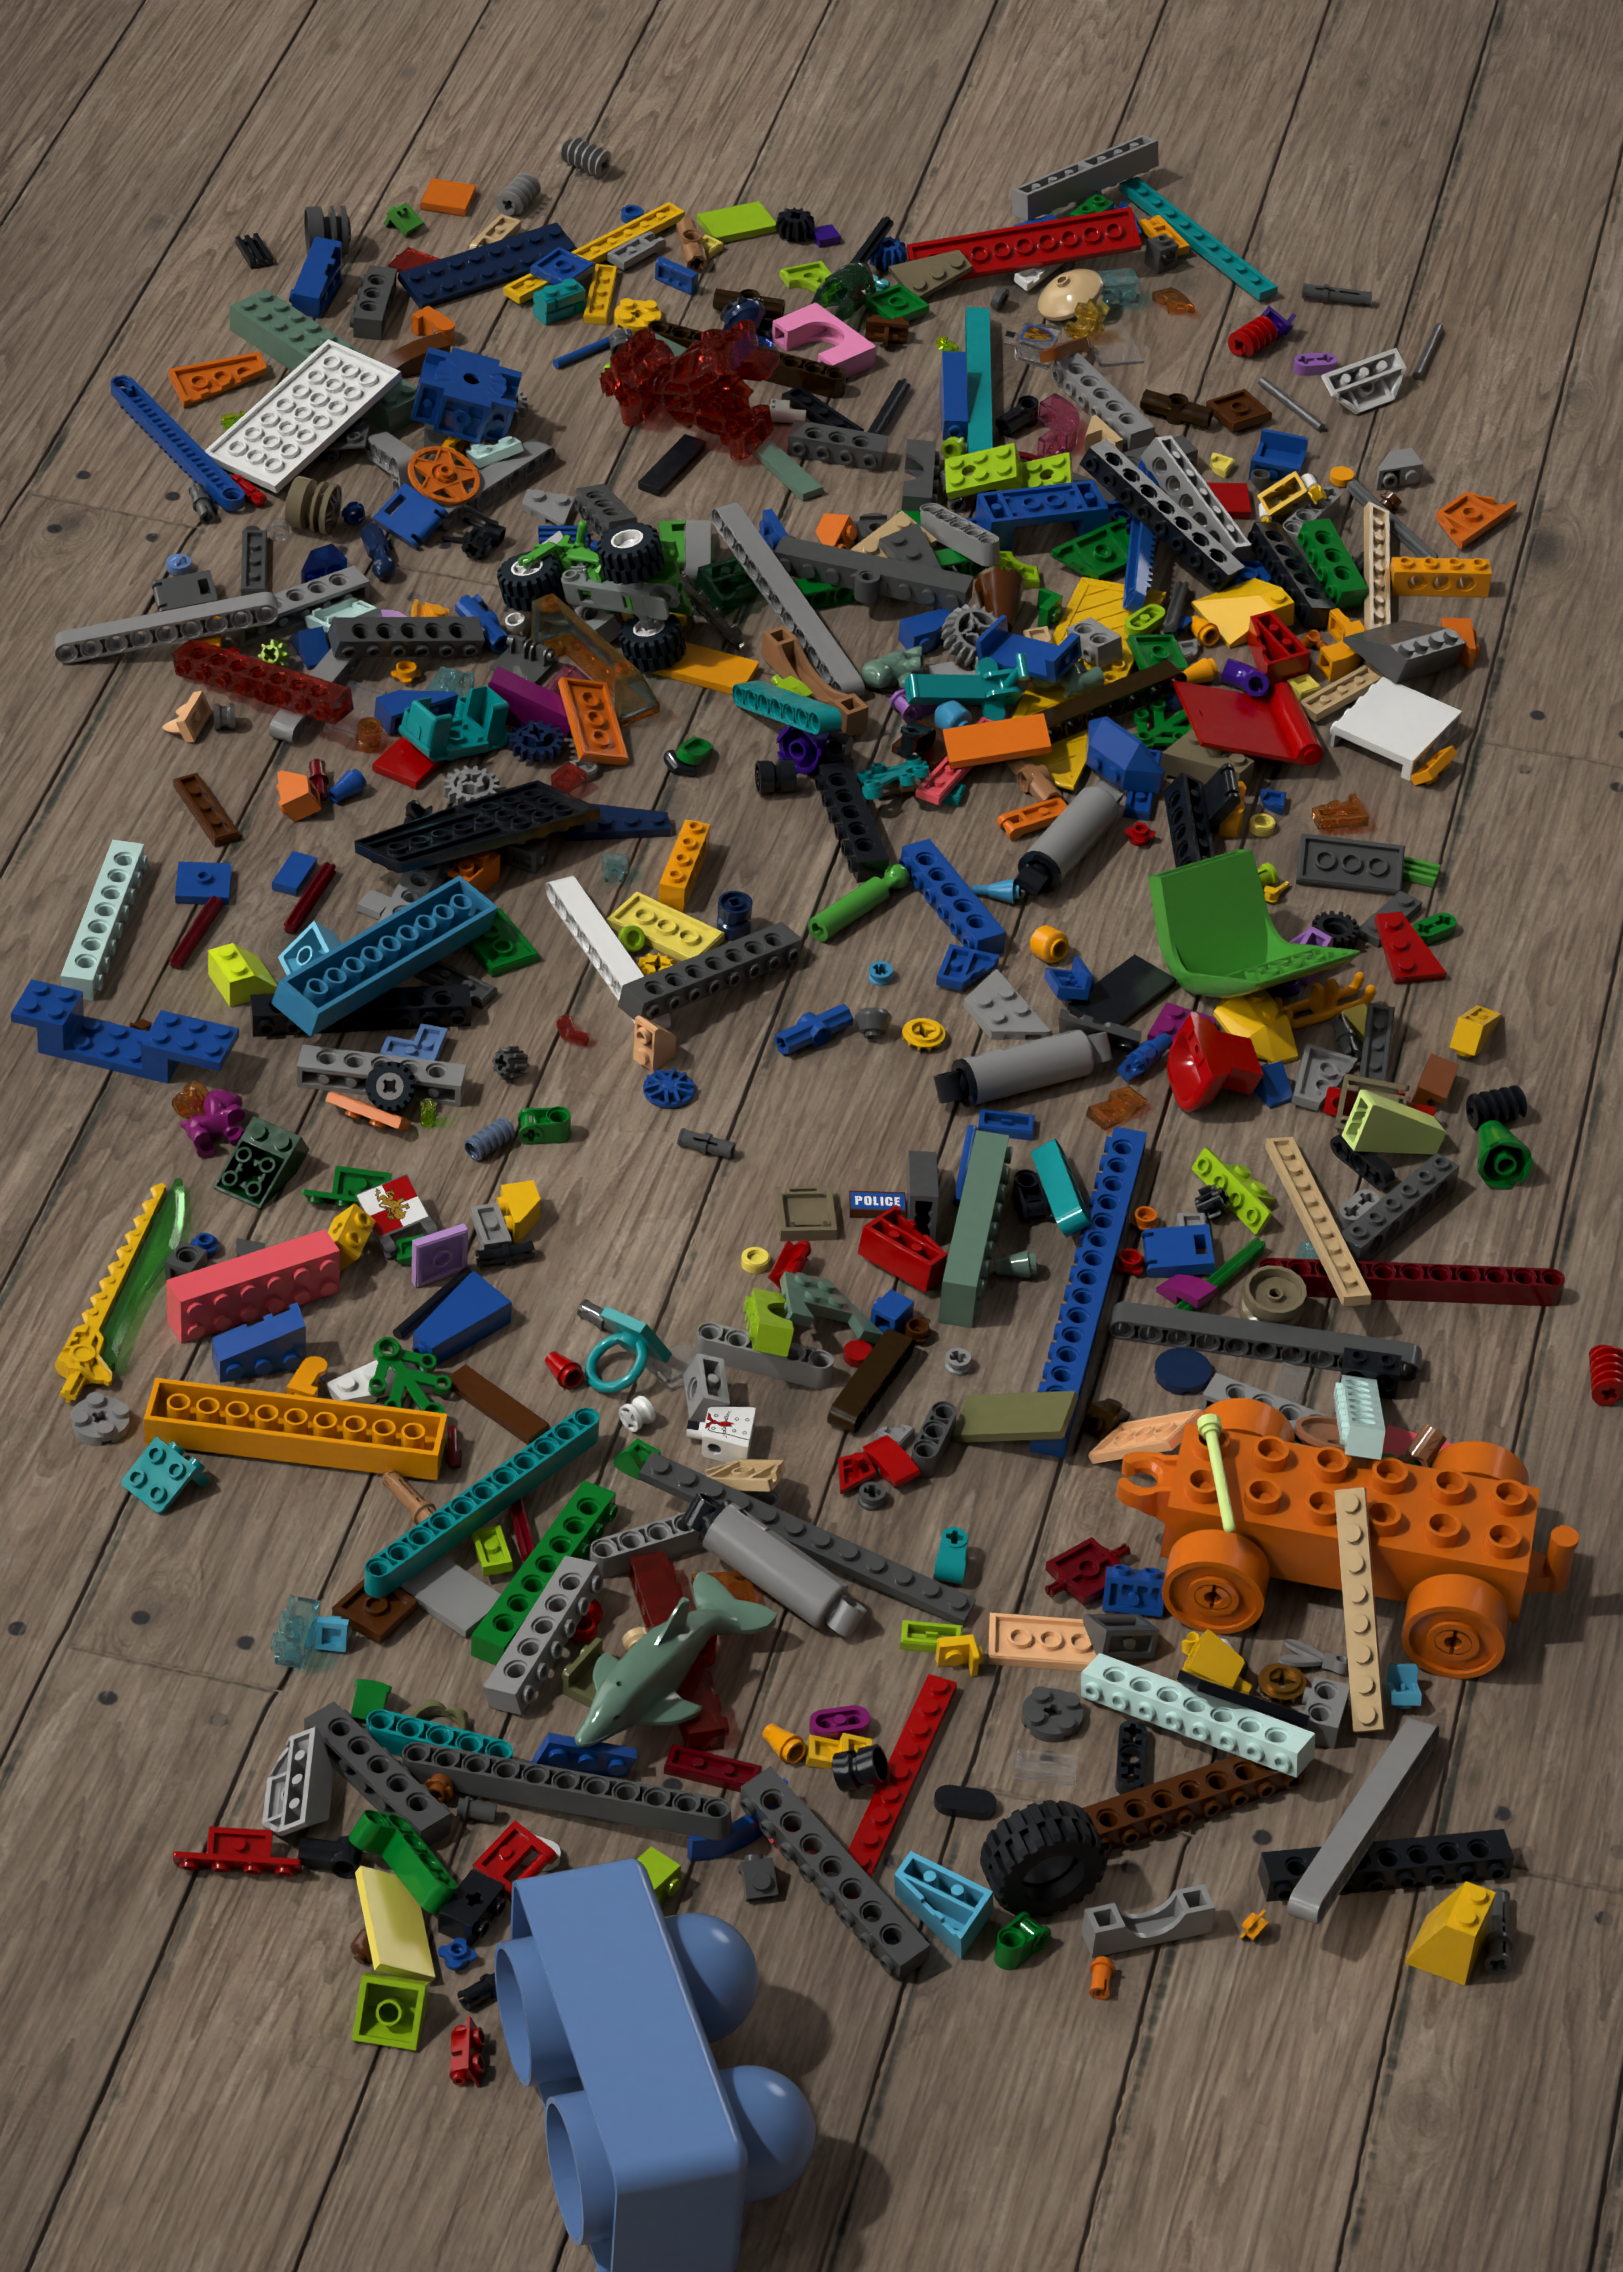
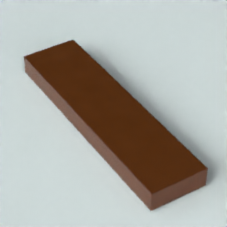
M198 773L173 779V787L214 847L239 841L238 831Z
M466 1364L448 1376L452 1381L451 1391L527 1445L549 1430L548 1422Z

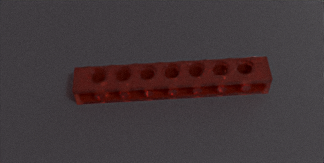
M196 639L186 641L172 653L175 673L178 676L329 724L336 725L354 710L351 689L349 687Z

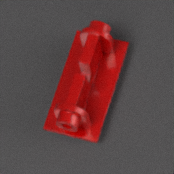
M789 1240L786 1241L768 1275V1278L778 1288L781 1289L780 1279L785 1271L794 1274L802 1272L808 1260L807 1256L812 1251L811 1244L806 1240H802L795 1245Z
M467 2016V2026L458 2025L451 2032V2054L456 2057L450 2058L449 2076L455 2085H463L466 2081L473 2080L477 2088L481 2087V2073L485 2071L482 2047L485 2046L486 2040L482 2028L476 2026L471 2016Z

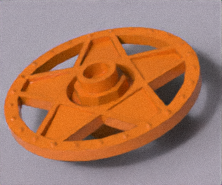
M441 446L425 447L414 453L408 464V476L412 485L420 494L434 502L445 505L463 504L471 500L479 489L480 477L476 467L467 457L453 449ZM437 453L434 461L420 458L426 454ZM452 457L461 461L466 467L455 465ZM414 470L426 477L422 485L416 478ZM474 480L473 488L467 494L463 483ZM436 493H440V494L447 493V494H448L449 496H451L452 498H446V497L438 496V495H435V494H436Z

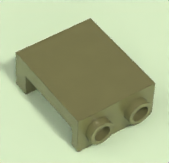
M598 1637L590 1645H585L582 1648L579 1657L572 1664L569 1663L564 1668L561 1676L563 1680V1694L589 1708L596 1695L592 1681L593 1670L597 1659L605 1653L602 1650L603 1640Z

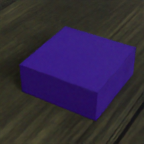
M832 224L813 228L812 239L819 248L840 244L841 236Z

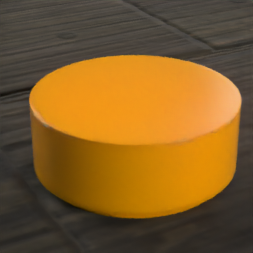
M1344 466L1334 467L1330 471L1329 481L1334 486L1347 487V483L1353 481L1354 472Z

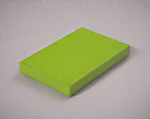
M759 201L698 213L696 219L708 236L723 243L775 233L777 230L775 220Z

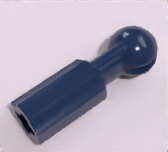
M369 523L366 527L362 528L360 535L367 555L373 561L372 572L378 579H390L395 574L396 563L389 557L390 549L383 530L379 528L377 523Z

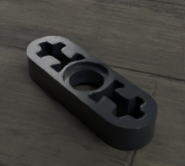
M1342 1133L1331 1139L1330 1146L1334 1155L1373 1187L1383 1190L1395 1183L1396 1178L1392 1167L1374 1152L1353 1151L1342 1137Z
M1127 1720L1119 1727L1115 1789L1120 1795L1142 1788L1144 1785L1147 1730L1144 1724L1136 1720ZM1130 1734H1135V1743H1129ZM1125 1755H1134L1139 1761L1127 1762L1123 1757ZM1127 1774H1133V1784L1127 1783Z

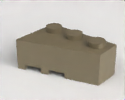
M1192 729L1162 753L1161 767L1165 770V779L1168 778V775L1178 777L1181 772H1184L1205 785L1222 765L1229 763L1234 766L1237 781L1244 782L1246 789L1251 786L1254 760L1240 753L1201 747Z

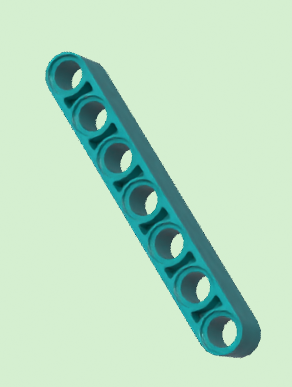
M760 680L735 684L732 688V697L738 707L806 732L821 734L837 731L842 727L840 711L828 704Z

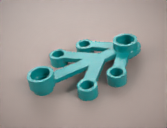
M921 757L906 758V762L901 765L886 767L885 763H874L870 765L871 771L863 770L856 773L858 783H864L862 793L865 799L883 797V787L897 779L900 780L901 786H911L916 784L915 778L930 776L929 766H927L925 760H921Z

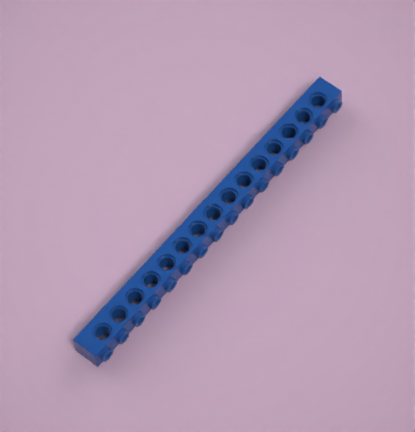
M1115 1126L1112 1137H1106L1104 1153H1107V1155L1102 1154L1099 1171H1102V1173L1096 1174L1094 1189H1097V1192L1092 1191L1089 1207L1092 1210L1087 1209L1091 1225L1087 1229L1083 1228L1080 1233L1079 1245H1082V1247L1076 1248L1074 1263L1077 1266H1071L1069 1282L1072 1285L1067 1284L1063 1301L1067 1302V1304H1061L1058 1320L1062 1321V1323H1056L1053 1340L1057 1341L1056 1343H1050L1048 1359L1051 1360V1363L1045 1362L1042 1379H1046V1382L1040 1381L1038 1392L1076 1391L1078 1400L1064 1439L1031 1440V1452L1061 1458L1065 1457L1144 1157L1147 1132Z

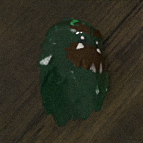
M861 261L851 262L825 278V281L816 289L811 304L816 302L824 309L838 306L835 317L842 322L849 319L855 311H858L865 304L866 297L874 290V278L868 263H862Z

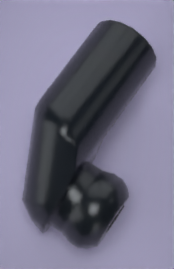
M675 750L665 752L663 756L664 763L672 773L696 776L697 765H690L678 759L676 756L677 751Z

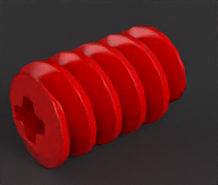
M1264 315L1259 316L1229 335V349L1236 356L1250 357L1277 339V328L1268 317Z
M1597 1345L1591 1348L1589 1363L1592 1399L1600 1406L1612 1405L1623 1398V1350L1616 1346Z

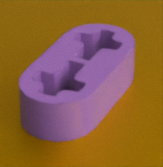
M1326 352L1299 354L1294 358L1293 371L1302 376L1323 375L1336 370L1337 357L1332 353Z

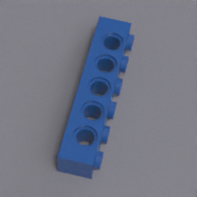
M931 839L902 846L899 864L907 868L913 886L922 893L926 902L931 904L938 917L947 924L952 935L959 939L963 947L993 954L1004 953L1006 932Z

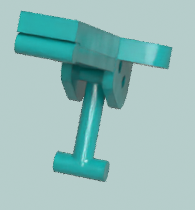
M1020 653L1016 655L1017 666L1015 669L998 670V665L994 659L984 657L976 665V675L910 674L904 680L907 704L940 705L943 702L954 700L961 705H981L983 717L993 721L1003 720L1005 717L1004 705H1015L1022 696V689L1017 687V681L1029 679L1026 654Z

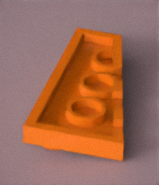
M259 351L168 369V377L183 408L267 374V366Z

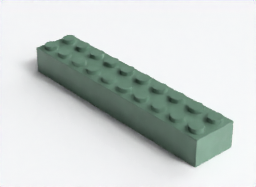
M267 289L261 290L230 306V330L291 371L295 370L328 339L367 356ZM401 379L361 417L371 418V424L389 434L415 422V420L410 418L417 388L406 380Z

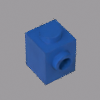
M890 1289L883 1297H879L871 1308L870 1321L883 1333L888 1328L902 1333L907 1321L913 1318L914 1301Z

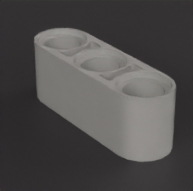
M685 519L684 583L709 584L711 570V521Z

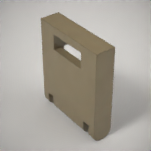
M1345 1073L1334 1128L1344 1129L1349 1119V1116L1343 1115L1348 1089L1358 1090V1094L1360 1090H1367L1406 1105L1408 1096L1398 1095L1397 1093L1398 1090L1409 1091L1410 1086Z
M820 1186L786 1187V1198H782L781 1187H775V1204L780 1241L837 1239V1224L831 1186H825V1198H820Z

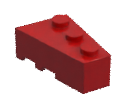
M1271 610L1250 616L1247 642L1257 669L1265 672L1269 678V687L1307 674L1311 652Z
M895 1205L863 1226L857 1254L926 1293L942 1282L948 1254L927 1234L922 1235L916 1230L917 1224L912 1219L907 1221L901 1215V1208Z

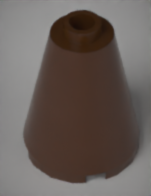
M1001 567L985 569L978 574L975 582V591L980 607L985 606V610L988 613L994 611L995 618L1006 615L1008 632L1010 633L1023 594L1024 579L1019 572L1012 568H1009V571L1001 570Z

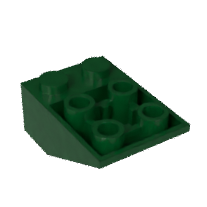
M253 1116L213 1185V1189L261 1210L297 1173L310 1149L301 1136Z

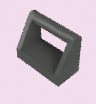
M1140 1614L1084 1615L1083 1624L1096 1655L1101 1653L1115 1659L1155 1657L1159 1629Z

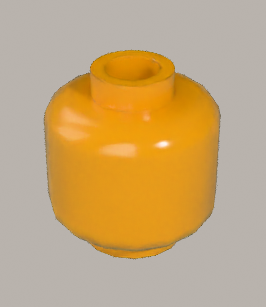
M1049 925L1040 926L1031 936L1030 950L1035 957L1045 962L1057 963L1067 955L1069 940L1067 935L1059 929Z

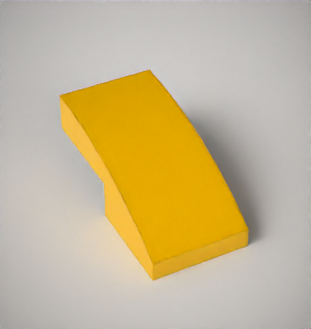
M842 1733L840 1740H834L809 1734L806 1741V1766L832 1769V1760L835 1753L853 1749L857 1752L859 1748L871 1746L872 1739Z

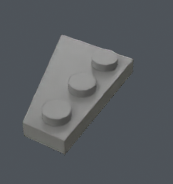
M1306 1043L1291 1103L1318 1111L1325 1102L1328 1087H1338L1344 1080V1074H1349L1355 1068L1358 1058Z

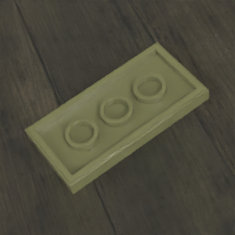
M1076 1391L967 1395L952 1436L955 1443L1064 1439L1078 1396Z

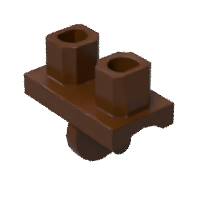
M872 315L871 318L867 317L865 338L872 342H883V347H888V343L907 345L909 321H905L904 317H895L893 320L883 319L881 315Z

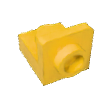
M973 1634L937 1639L935 1659L938 1667L968 1664L972 1677L978 1676L979 1664H983V1651L981 1646L976 1645Z

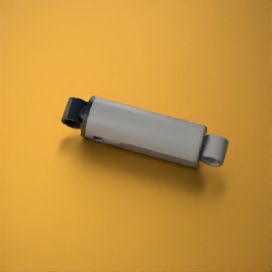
M1103 780L1096 787L1089 786L1083 788L1018 862L1019 874L1014 884L1018 885L1020 889L1035 899L1041 893L1053 892L1112 826L1119 814L1118 805L1124 794Z
M1072 1030L1003 1049H995L979 1055L953 1061L950 1072L941 1073L933 1077L939 1103L959 1100L963 1106L968 1108L1089 1075L1092 1073L1094 1064L1109 1061L1113 1058L1107 1032L1086 1035L1082 1030Z
M698 1492L684 1513L682 1520L688 1526L700 1532L698 1537L700 1545L812 1626L821 1628L827 1624L837 1633L845 1637H851L866 1614V1609L860 1603L847 1596V1583L733 1501L728 1499L720 1504L709 1495Z

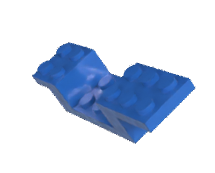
M1088 480L977 493L975 517L965 519L998 536L1000 551H1012L1014 527L1068 521L1072 523L1078 537L1125 517L1127 521L1126 531L1127 534H1130L1132 513L1118 500L1105 502L1095 481Z
M31 979L11 1012V1022L37 1028L38 1053L167 1084L180 1062L220 1071L239 1038V1028L160 1010L149 1031L85 1017L83 991Z

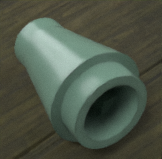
M1025 1250L1001 1259H995L997 1276L1030 1278V1275L1037 1274L1035 1252L1028 1253Z

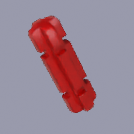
M233 474L231 476L245 492V498L250 500L255 506L263 507L265 505L267 496L264 493L260 492L259 489L246 481L241 475Z

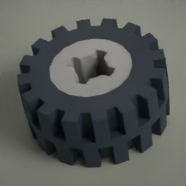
M388 1061L378 1064L369 1072L365 1082V1090L370 1102L377 1108L385 1111L403 1109L411 1103L416 1095L417 1084L415 1076L408 1067L399 1062Z

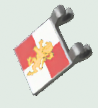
M408 1174L355 1195L361 1209L376 1221L372 1230L386 1259L396 1256V1245L391 1237L419 1225L425 1236L438 1232Z

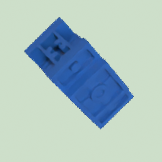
M428 347L417 384V393L410 419L434 425L433 432L480 444L482 438L499 443L500 439L507 437L516 408V397L522 372L499 366L500 360L458 348L453 347L452 353Z

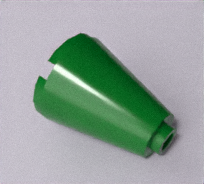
M1491 1120L1483 1123L1478 1130L1477 1168L1480 1177L1488 1186L1495 1189L1513 1188V1184L1525 1181L1531 1173L1533 1165L1530 1150L1499 1121Z

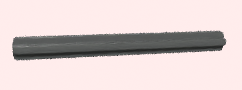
M1357 480L1347 483V492L1364 507L1368 502H1371L1388 510ZM1388 510L1390 531L1419 558H1438V555Z

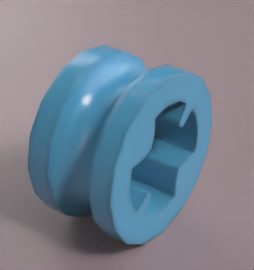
M876 961L869 966V980L871 983L878 986L891 983L893 968L889 963Z

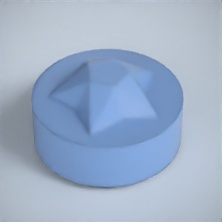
M185 554L170 555L166 560V569L175 576L188 574L191 571V559Z

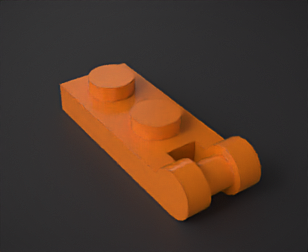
M1058 796L1004 813L998 817L996 823L1002 830H1006V835L1010 840L1016 841L1022 834L1050 826L1068 805Z

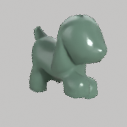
M916 646L907 650H896L890 652L887 656L867 662L862 667L861 672L864 684L875 689L892 688L897 685L901 689H905L904 680L908 675L912 673L924 674L922 646Z
M1083 660L1077 661L1056 683L1031 676L1033 684L1041 689L1064 686L1066 691L1064 694L1065 698L1077 697L1104 686V675L1101 668L1097 666L1087 670Z

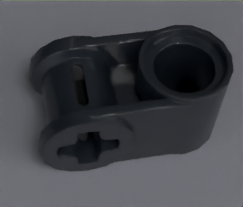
M910 721L907 725L901 727L902 737L900 745L896 748V753L906 758H917L920 754L931 749L936 738V730Z
M1022 1169L1016 1172L1013 1182L1012 1200L1017 1209L1019 1220L1026 1222L1027 1218L1041 1216L1044 1219L1049 1218L1051 1212L1050 1204L1037 1173L1029 1169Z

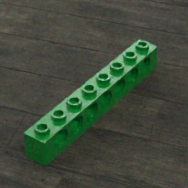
M585 1480L581 1483L473 1632L471 1637V1656L495 1666L497 1665L565 1555L586 1560L591 1544L602 1537L607 1523L614 1521L618 1512V1506L615 1505L616 1492Z

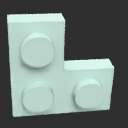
M512 436L500 439L499 443L491 445L487 440H481L480 444L472 442L470 447L464 449L467 458L478 468L524 451L521 441L516 437L512 438Z

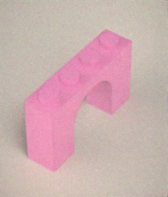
M816 302L773 320L772 341L785 351L812 341L831 343L835 347L819 353L818 362L844 369L846 371V378L875 366L877 346Z

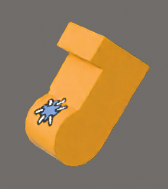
M318 1356L306 1358L287 1385L286 1394L318 1398V1390L323 1389L327 1383V1361Z

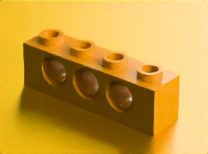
M1392 557L1390 565L1391 596L1488 598L1492 577L1489 559Z
M685 819L659 882L658 902L684 913L709 850L711 824Z

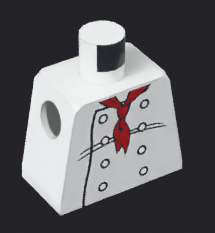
M710 1407L708 1408L705 1422L688 1420L686 1438L702 1440L701 1454L704 1457L725 1463L737 1459H748L755 1427L756 1408Z

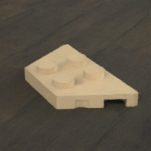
M737 1459L721 1466L706 1469L705 1472L706 1476L745 1494H750L755 1491L771 1492L786 1472L784 1460Z

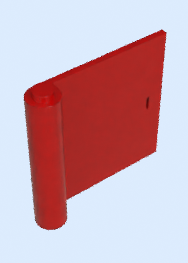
M1174 680L1173 686L1201 747L1306 766L1315 765L1322 759L1323 749L1293 687L1289 683H1277L1270 689L1267 697H1256L1247 693Z

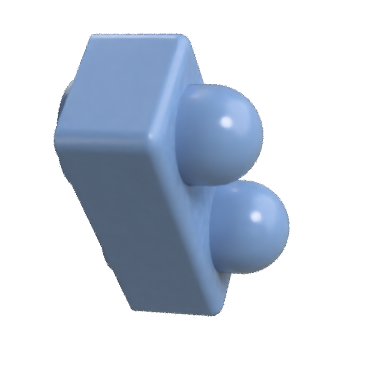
M629 1858L514 1880L512 1883L510 1940L499 1942L495 1949L494 1967L498 2007L508 2053L515 2073L524 2087L537 2085L545 2109V2134L550 2171L559 2210L571 2240L576 2246L589 2244L598 2272H733L737 2268L740 2259L744 2204L770 2199L789 2189L806 2170L812 2158L816 2141V2127L812 2109L802 2091L790 2079L777 2071L761 2066L743 2065L718 2070L709 2043L723 2039L734 2032L747 2018L755 2003L759 1987V1973L756 1958L749 1943L731 1924L712 1915L684 1913L664 1917L648 1871L637 1859Z

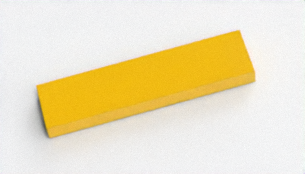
M595 264L583 323L607 325L618 275V266Z

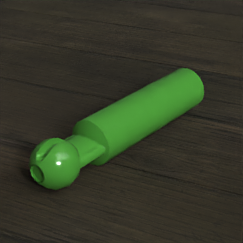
M901 864L890 865L885 870L884 878H870L811 918L808 922L811 935L816 940L824 942L884 902L889 897V889H902L908 884L909 871Z

